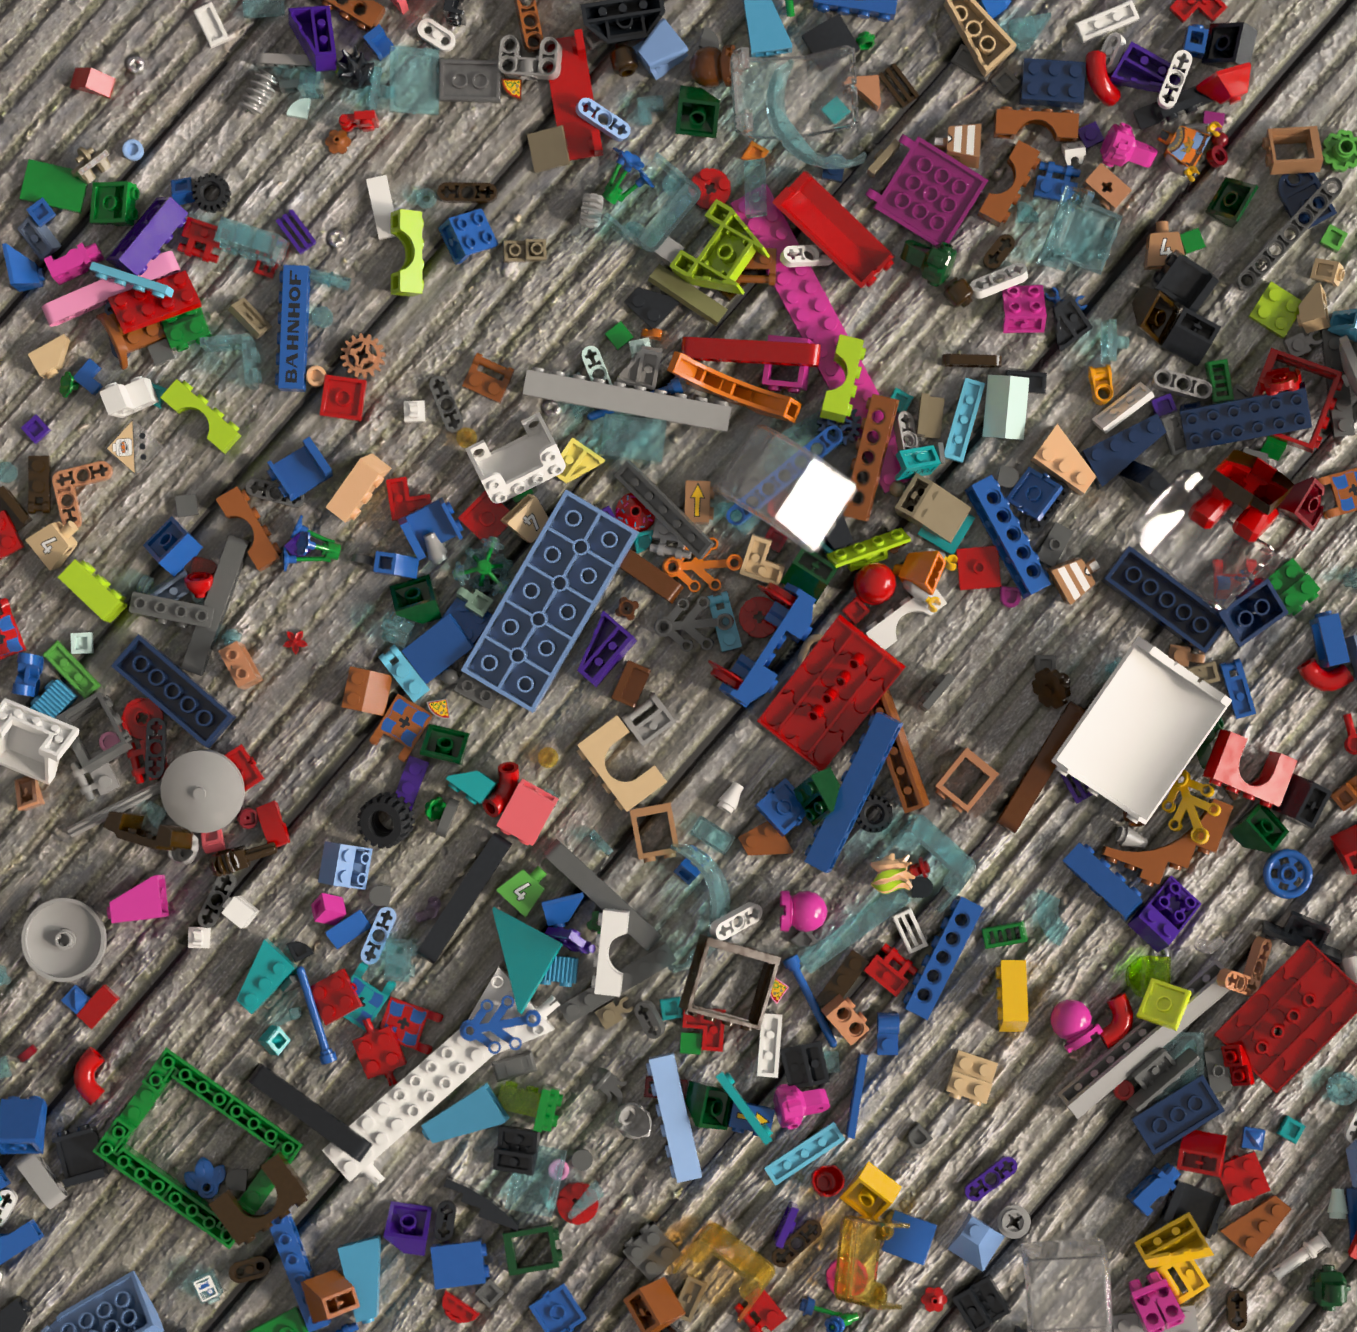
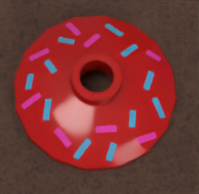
M632 493L624 495L616 506V519L638 532L647 530L656 518ZM638 508L640 513L633 515L632 509Z

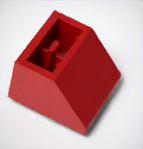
M1357 824L1329 836L1347 875L1357 873Z
M1194 1130L1182 1138L1176 1169L1221 1178L1227 1136Z

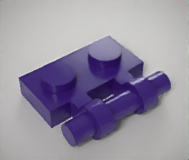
M560 926L557 928L548 927L544 933L561 942L563 946L572 952L580 951L581 953L589 954L596 950L595 945L585 941L580 937L581 933L572 928L566 930Z

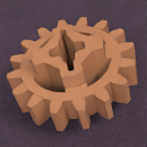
M360 333L358 339L353 335L351 343L347 340L345 341L348 347L341 348L345 355L340 356V359L346 361L342 365L344 368L350 367L347 372L349 374L355 372L356 378L362 374L363 378L367 379V374L369 373L374 377L373 371H381L379 364L385 365L381 358L385 357L386 354L385 352H380L384 347L382 344L377 346L379 340L375 338L372 341L370 334L364 338L363 334ZM362 343V345H361L360 347H358V348H356V349L353 348L354 346H356V345ZM371 345L375 348L377 356L371 354ZM365 352L368 357L363 358V360L361 361L359 354L363 355V353ZM350 357L356 360L355 367L351 364ZM373 364L370 368L365 369V366Z

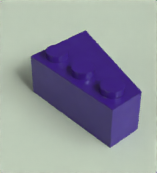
M330 5L288 8L289 26L315 71L337 70Z
M1131 41L1110 80L1115 85L1159 93L1171 63ZM1176 74L1170 75L1169 81L1173 85H1178L1180 77ZM1169 89L1167 95H1171L1173 90Z
M602 611L600 621L593 632L591 642L577 671L597 688L637 640L606 612Z

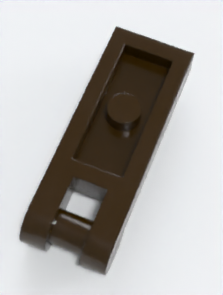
M28 456L29 514H36V512H43V514L51 513L50 456ZM36 498H43V503H37Z

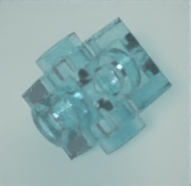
M392 612L389 619L385 618L381 625V630H384L381 639L405 648L412 635L415 621L400 617L395 612Z

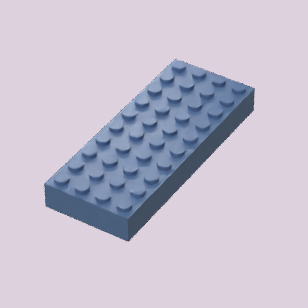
M565 490L461 671L530 712H535L639 532L569 490Z

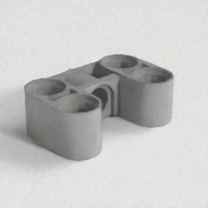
M506 35L501 39L498 68L506 77L526 80H555L560 75L562 47L555 38L545 37L541 41L539 56H536V58L522 57V45L513 35ZM515 42V47L508 51L507 46L509 43ZM555 44L554 51L547 52L548 46ZM513 63V68L510 71H506V65ZM552 64L554 66L553 70L550 73H545L546 67Z

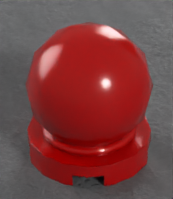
M879 562L869 563L863 566L856 574L853 582L854 592L863 603L880 605L893 595L896 588V577L892 569L887 565Z

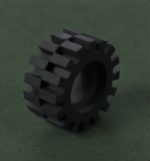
M207 173L204 174V177H198L199 181H195V187H192V196L196 204L208 213L209 211L212 213L223 211L222 208L228 206L227 203L231 201L230 196H232L228 183L215 173H211V175ZM209 186H216L220 192L218 198L213 201L207 200L204 197V191Z
M868 796L857 817V824L867 832L876 833L883 831L892 822V806L881 796ZM870 806H877L881 809L882 817L879 821L871 822L867 819L866 811Z

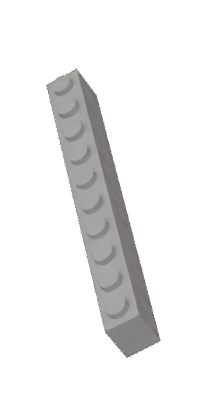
M532 367V370H527L523 388L524 396L727 432L732 408L728 406V402L716 400V403L713 404L708 403L707 398L695 397V400L687 399V395L680 393L670 396L666 395L667 391L655 389L653 393L646 391V387L634 385V389L626 388V384L614 382L613 385L605 384L606 380L593 378V381H587L585 376L573 374V378L566 377L565 373L560 371H553L552 374L544 373L545 369Z
M1217 959L1183 987L1190 990L1192 994L1177 1031L1146 1020L1142 1021L1057 1093L1058 1097L1077 1119L1230 991L1217 984V975L1221 969L1225 968Z

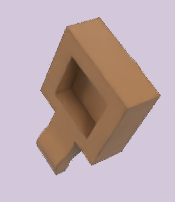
M1169 645V658L1184 668H1188L1189 662L1197 664L1205 662V655L1190 653L1191 647Z

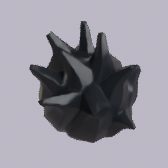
M354 46L352 54L342 49L343 57L336 61L337 70H335L339 82L352 90L372 86L371 77L375 63H368V60L364 58L363 52H360V56H358L356 46Z

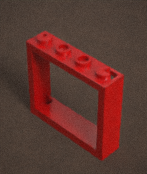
M1271 348L1260 375L1262 379L1266 377V372L1273 370L1276 361L1333 380L1309 443L1281 433L1269 435L1286 442L1287 445L1312 453L1314 448L1318 449L1322 437L1319 434L1321 429L1326 430L1330 419L1326 417L1329 409L1333 410L1337 398H1334L1336 390L1341 391L1344 381L1341 379L1343 372ZM1259 380L1253 396L1264 394V391L1260 389Z

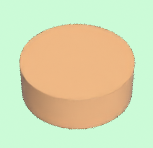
M311 366L306 371V380L311 386L320 387L324 384L325 374L327 375V373L321 366Z

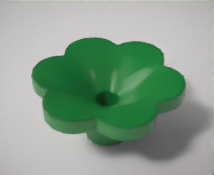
M65 372L60 380L59 392L64 398H67L72 390L77 391L79 387L77 382H73L74 377L70 372Z
M438 796L436 799H431L425 804V815L428 816L429 821L434 822L436 819H441L446 807L443 798Z

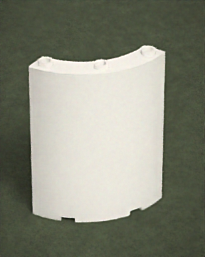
M1138 636L1051 762L1057 765L1056 770L1064 776L1069 773L1089 786L1087 790L1096 797L1101 794L1128 813L1126 817L1137 824L1140 821L1146 825L1232 700L1204 680L1200 683L1197 682L1199 678Z

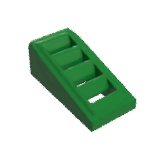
M1222 359L1206 362L1204 364L1207 380L1212 386L1211 397L1213 403L1234 400L1228 360ZM1221 368L1222 371L1213 372V369ZM1223 375L1224 379L1214 380L1215 376ZM1225 383V386H1226V387L1216 388V387H1215V384ZM1227 391L1228 395L1217 396L1216 392Z
M1024 920L981 929L985 949L1028 941ZM1015 927L1019 929V938L1016 937ZM1007 928H1010L1012 939L1009 940L1006 931ZM998 930L1002 931L1003 941L999 939ZM993 931L995 943H991L989 933Z

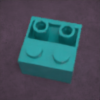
M480 771L449 775L446 778L449 781V787L456 792L461 790L467 794L465 798L473 804L478 802L483 804V801L497 785L496 782Z

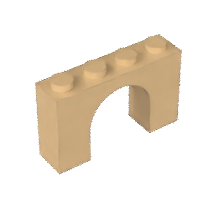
M616 715L577 745L580 748L577 750V753L583 761L588 759L592 764L589 769L596 778L600 775L604 781L601 785L607 793L610 794L612 792L617 799L614 802L621 811L625 809L628 812L667 783V781L655 765L637 779L629 782L618 781L608 773L605 766V757L609 748L630 733L618 715Z

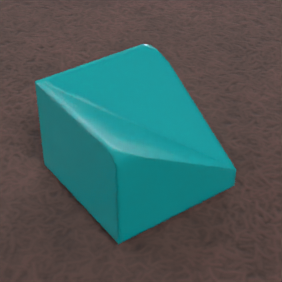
M275 1025L269 1026L258 1039L269 1054L277 1056L291 1041L285 1032Z

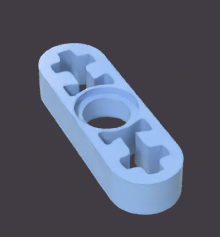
M583 98L577 103L575 107L577 115L615 141H623L629 136L630 126L628 123L592 99ZM585 104L589 106L587 112L583 111ZM597 110L598 112L592 118L591 115ZM602 114L607 117L608 123L606 125L599 123V115ZM613 122H615V124L613 125V127H612L611 129H609L608 127H609ZM619 127L623 128L621 135L617 134Z
M383 907L378 911L361 951V959L364 963L374 964L379 960L397 918L396 911L393 908ZM389 910L392 920H387L385 926H389L387 930L383 926H377V922L382 924L384 917L381 916L382 912L386 913ZM377 929L382 930L385 934L384 939L380 942L373 938V932ZM369 941L375 945H381L380 949L375 947L373 954L376 955V958L367 960L368 956L365 952H369L373 946L368 945Z

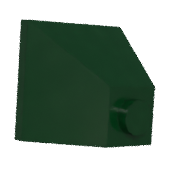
M681 85L675 134L716 138L720 100L701 87Z
M429 574L389 586L396 615L421 624L442 618Z
M1259 803L1238 820L1229 831L1242 847L1267 853L1274 852L1289 833L1288 829L1271 810L1259 805Z
M689 1080L685 1102L695 1126L727 1130L733 1100L725 1089L719 1085Z

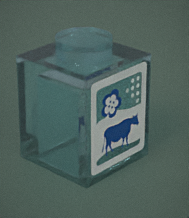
M214 1269L195 1277L191 1281L201 1304L208 1302V1305L217 1302L220 1300L219 1296L224 1292Z

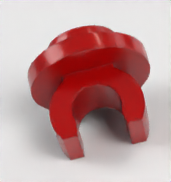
M922 857L919 858V863L910 865L909 869L912 875L918 876L923 874L924 878H927L928 873L931 872L928 861H924Z

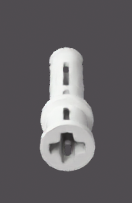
M1321 1231L1317 1232L1318 1235L1309 1242L1305 1241L1302 1245L1303 1247L1271 1269L1278 1280H1281L1309 1258H1316L1317 1254L1326 1247H1331V1244Z

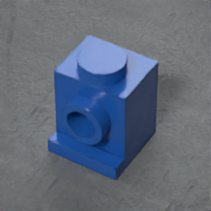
M1198 24L1188 26L1182 50L1188 51L1194 58L1201 59L1205 53L1209 29H1204V26ZM1191 39H1195L1197 44L1191 43Z

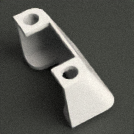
M540 412L521 421L527 433L526 435L492 452L489 451L484 440L465 448L493 503H503L561 474L565 470L566 465ZM539 421L536 427H529L531 422ZM483 449L481 454L473 455L475 450Z

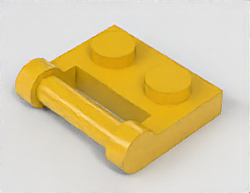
M1194 1260L1155 1267L1158 1274H1161L1163 1279L1166 1278L1168 1286L1179 1305L1210 1286ZM1171 1267L1175 1269L1187 1288V1291L1184 1293L1181 1292L1170 1275L1168 1269Z

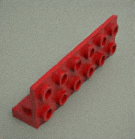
M582 29L574 30L575 36L556 39L562 47L561 72L558 78L549 80L556 126L562 125L564 128L570 161L603 155L599 129L579 117L575 110L577 103L583 98H590L594 101ZM555 44L549 45L547 52L554 51ZM552 64L547 66V73L553 70L554 66ZM585 104L583 111L587 112L589 106ZM596 110L591 115L592 118L596 114Z

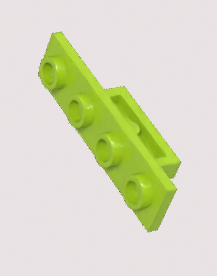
M902 528L894 529L888 533L874 536L871 539L828 553L827 558L835 568L847 564L848 569L854 571L869 563L888 559V549L911 542V538Z

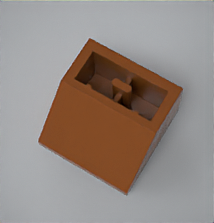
M336 1269L301 1282L313 1323L331 1319L360 1307L354 1286Z
M665 1277L637 1289L623 1299L641 1332H660L686 1314Z

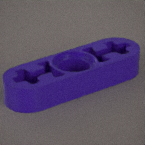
M1010 1156L1001 1157L965 1185V1196L971 1201L982 1199L1016 1172V1161ZM1004 1161L1008 1163L1012 1161L1010 1165L1012 1169L1010 1171L1007 1169L1003 1170L1001 1173L1004 1176L1001 1178L994 1168L998 1167L1000 1170L1004 1167ZM994 1173L997 1177L994 1184H987L985 1182L986 1174ZM981 1179V1182L987 1189L984 1191L981 1187L977 1190V1196L969 1195L971 1192L969 1188L971 1186L977 1188L980 1185L977 1181Z

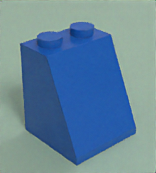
M10 1096L8 1099H1V1154H43L47 1103L39 1096H30L29 1099Z

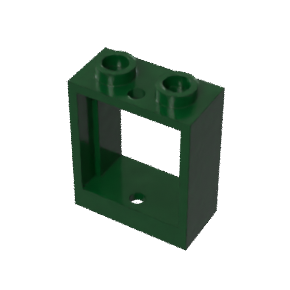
M553 1223L503 1231L502 1235L509 1276L558 1268L560 1261H563L561 1248L557 1249L556 1243L557 1240H560L558 1227L554 1228ZM548 1232L553 1261L518 1267L513 1238Z

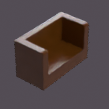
M628 660L612 695V699L635 709L651 670Z

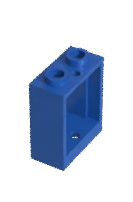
M1330 610L1315 614V619L1309 620L1320 667L1325 668L1350 662L1339 613L1332 614Z

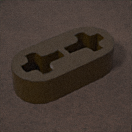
M1001 235L986 252L983 264L987 269H997L1015 247V240L1011 235ZM1001 240L1004 242L1009 240L1010 248L1005 247L1003 251H1000L999 248L1002 246ZM997 253L999 255L996 259L997 264H989L988 256L993 257Z
M1236 1288L1229 1290L1226 1294V1320L1228 1325L1234 1330H1242L1247 1325L1246 1295ZM1236 1293L1241 1297V1300L1237 1302L1238 1307H1235V1302L1231 1300V1298L1235 1297ZM1235 1311H1238V1316L1242 1318L1238 1325L1232 1321L1236 1317Z

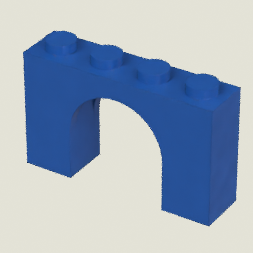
M814 0L813 8H817L820 12H829L831 10L845 16L850 13L856 14L859 18L863 19L875 17L882 22L894 20L897 0Z
M0 1166L1 1190L11 1184ZM34 1219L13 1232L0 1233V1265L44 1237Z

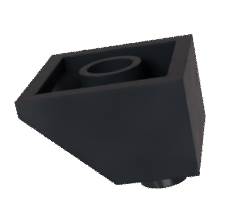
M1245 22L1210 24L1202 64L1222 69L1248 62L1251 64L1258 31Z

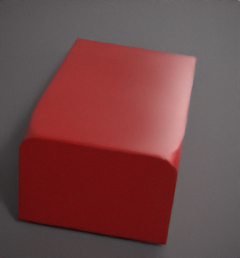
M106 984L102 985L76 1016L92 1030L121 998Z

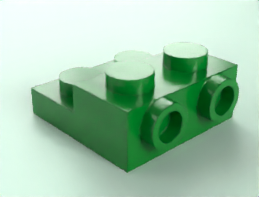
M128 181L93 182L90 223L93 225L134 226V220L138 218L135 204L136 200L140 197L137 185Z
M201 307L162 321L165 334L173 351H184L189 348L188 345L193 343L202 344L207 342L209 337H212Z
M1293 558L1267 577L1289 612L1285 616L1290 614L1295 616L1303 609L1301 605L1306 601L1311 603L1319 596L1317 592L1321 590L1308 573L1306 574Z
M543 1086L533 1131L542 1132L544 1130L551 1132L552 1127L556 1128L559 1115H555L557 1106L561 1107L563 1094H559L560 1088Z

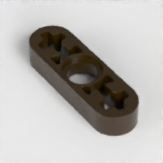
M445 182L437 189L439 199L445 203H492L498 195L496 187L491 183ZM459 187V198H456V194H449L447 198L444 194H441V192L445 191V188H449L451 192H456L455 188ZM469 187L473 190L472 197L464 198L462 196L464 188ZM476 188H479V192H486V188H490L494 194H490V198H486L485 194H479L480 198H476Z
M943 354L942 366L1002 367V356Z
M808 1219L786 1239L784 1246L787 1244L789 1250L794 1253L791 1256L788 1252L785 1255L786 1261H776L778 1258L776 1254L778 1252L783 1254L786 1248L783 1246V1248L777 1247L772 1252L774 1265L786 1267L813 1243L822 1233L819 1221ZM809 1224L812 1226L816 1224L817 1233H809L807 1238L810 1240L806 1242L805 1237L799 1232L803 1230L805 1234L809 1230ZM795 1237H799L803 1241V1245L799 1249H794L791 1246V1240Z

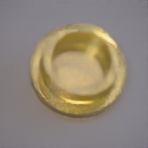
M465 427L457 433L456 440L461 447L467 448L477 442V435L473 429Z
M550 747L543 748L538 754V762L545 768L554 767L559 759L557 751Z

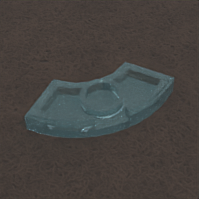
M1040 890L1036 903L1039 925L1044 934L1053 943L1060 946L1069 929L1059 916L1058 905L1060 899Z

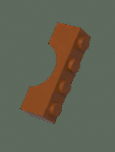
M1002 106L1000 109H996L994 114L993 138L1014 139L1017 132L1024 126L1037 124L1048 129L1055 142H1076L1078 139L1079 113H1074L1072 110L1053 112L1052 109H1041V111H1033L1032 108L1027 107L1020 110H1012V107Z
M1018 140L1007 160L1013 172V185L1003 193H989L977 216L997 227L1000 226L1001 222L1006 223L1011 214L1008 209L1011 204L1016 205L1021 196L1018 194L1021 186L1026 187L1031 178L1028 176V173L1031 169L1035 170L1041 160L1038 158L1040 151Z
M236 486L216 498V501L227 518L244 519L251 525L254 540L247 553L256 568L261 572L280 561L282 558L279 554L282 551L276 542L272 543L269 536L272 534L266 524L262 526L259 518L261 515L256 507L251 508L248 503L250 497L246 490H241Z

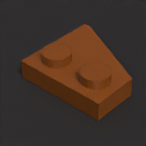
M768 821L738 837L748 856L793 853L786 837H782Z

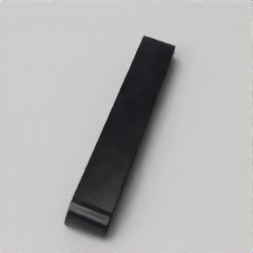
M496 832L492 835L416 953L433 965L435 964L510 849L511 842Z
M259 1064L248 1080L264 1094L358 1162L363 1160L372 1147V1143L263 1064Z

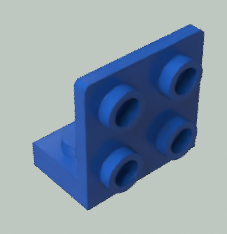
M482 209L448 218L438 228L455 265L464 262L472 254L498 246L495 235Z

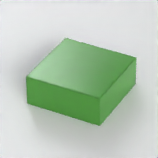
M1329 224L1319 244L1337 253L1348 233Z

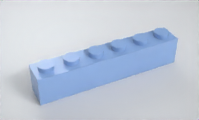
M674 1052L649 1057V1063H646L648 1075H652L654 1083L651 1084L653 1096H657L659 1104H655L658 1117L662 1116L663 1124L660 1125L662 1136L667 1137L668 1145H665L667 1158H672L673 1165L670 1166L671 1176L676 1178L677 1183L702 1178Z

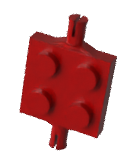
M370 1017L362 1020L367 1032L363 1036L353 1039L352 1043L367 1079L378 1075H385L389 1086L398 1083L393 1071L407 1064V1061L392 1025L374 1029Z

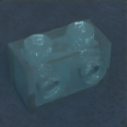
M386 939L384 981L410 982L411 977H415V965H412V956H416L417 944H413V939Z

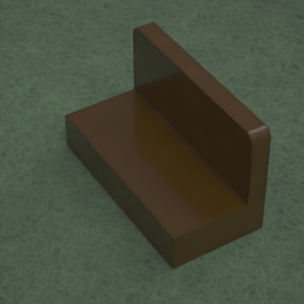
M1 486L0 512L3 510L7 511L18 532L33 519L7 487Z

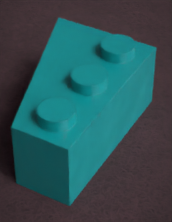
M268 938L264 939L236 1000L250 1014L255 1013L298 966Z

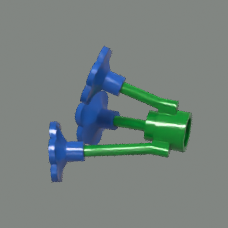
M613 147V150L617 152L619 157L602 196L615 205L617 201L623 202L626 196L644 184L649 185L651 188L655 186L641 169L645 165L637 155L629 151L623 152ZM621 165H624L623 172L621 173L617 181L613 183L621 168ZM632 168L638 170L640 178L622 194L623 189L619 186Z
M300 515L290 536L293 539L297 533H301L296 543L297 555L305 556L308 549L321 550V555L324 556L296 557V555H289L286 547H283V572H287L289 564L296 562H331V559L338 560L341 545L335 543V540L308 530V527L302 525L303 516ZM310 536L315 537L325 543H323V545H318L310 540Z

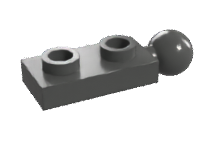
M447 668L441 674V679L445 684H456L454 691L490 710L499 695L495 690L464 672L459 677L454 669Z

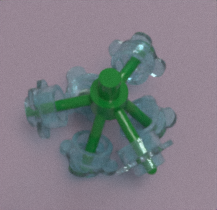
M489 536L488 539L482 538L483 548L472 549L468 547L465 550L467 555L464 564L461 565L459 561L455 562L456 568L453 569V577L456 581L459 580L461 586L465 585L464 581L469 580V586L473 587L474 592L476 589L482 593L494 590L493 596L498 593L503 595L509 588L508 584L512 581L511 578L506 579V577L508 576L509 569L513 567L512 560H507L503 554H498L500 549L503 550L505 548L503 544H500L498 538ZM491 554H498L496 558L492 561V563H490L489 560ZM477 571L480 573L474 579H470V573ZM491 571H493L495 574H500V577L497 579V577ZM486 575L491 577L494 581L493 584H490V580Z

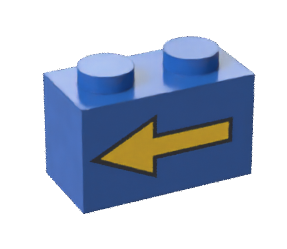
M733 1102L728 1123L729 1127H732V1131L744 1133L745 1130L753 1131L752 1135L758 1136ZM747 1103L762 1125L766 1123L771 1129L775 1109Z

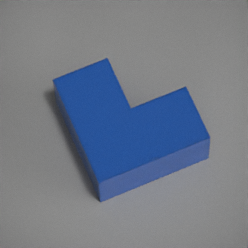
M89 358L76 373L74 379L94 396L103 387L94 379L102 368Z

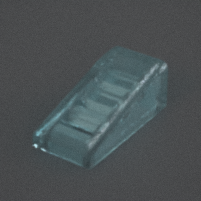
M596 1179L569 1211V1219L572 1220L604 1196L605 1192Z

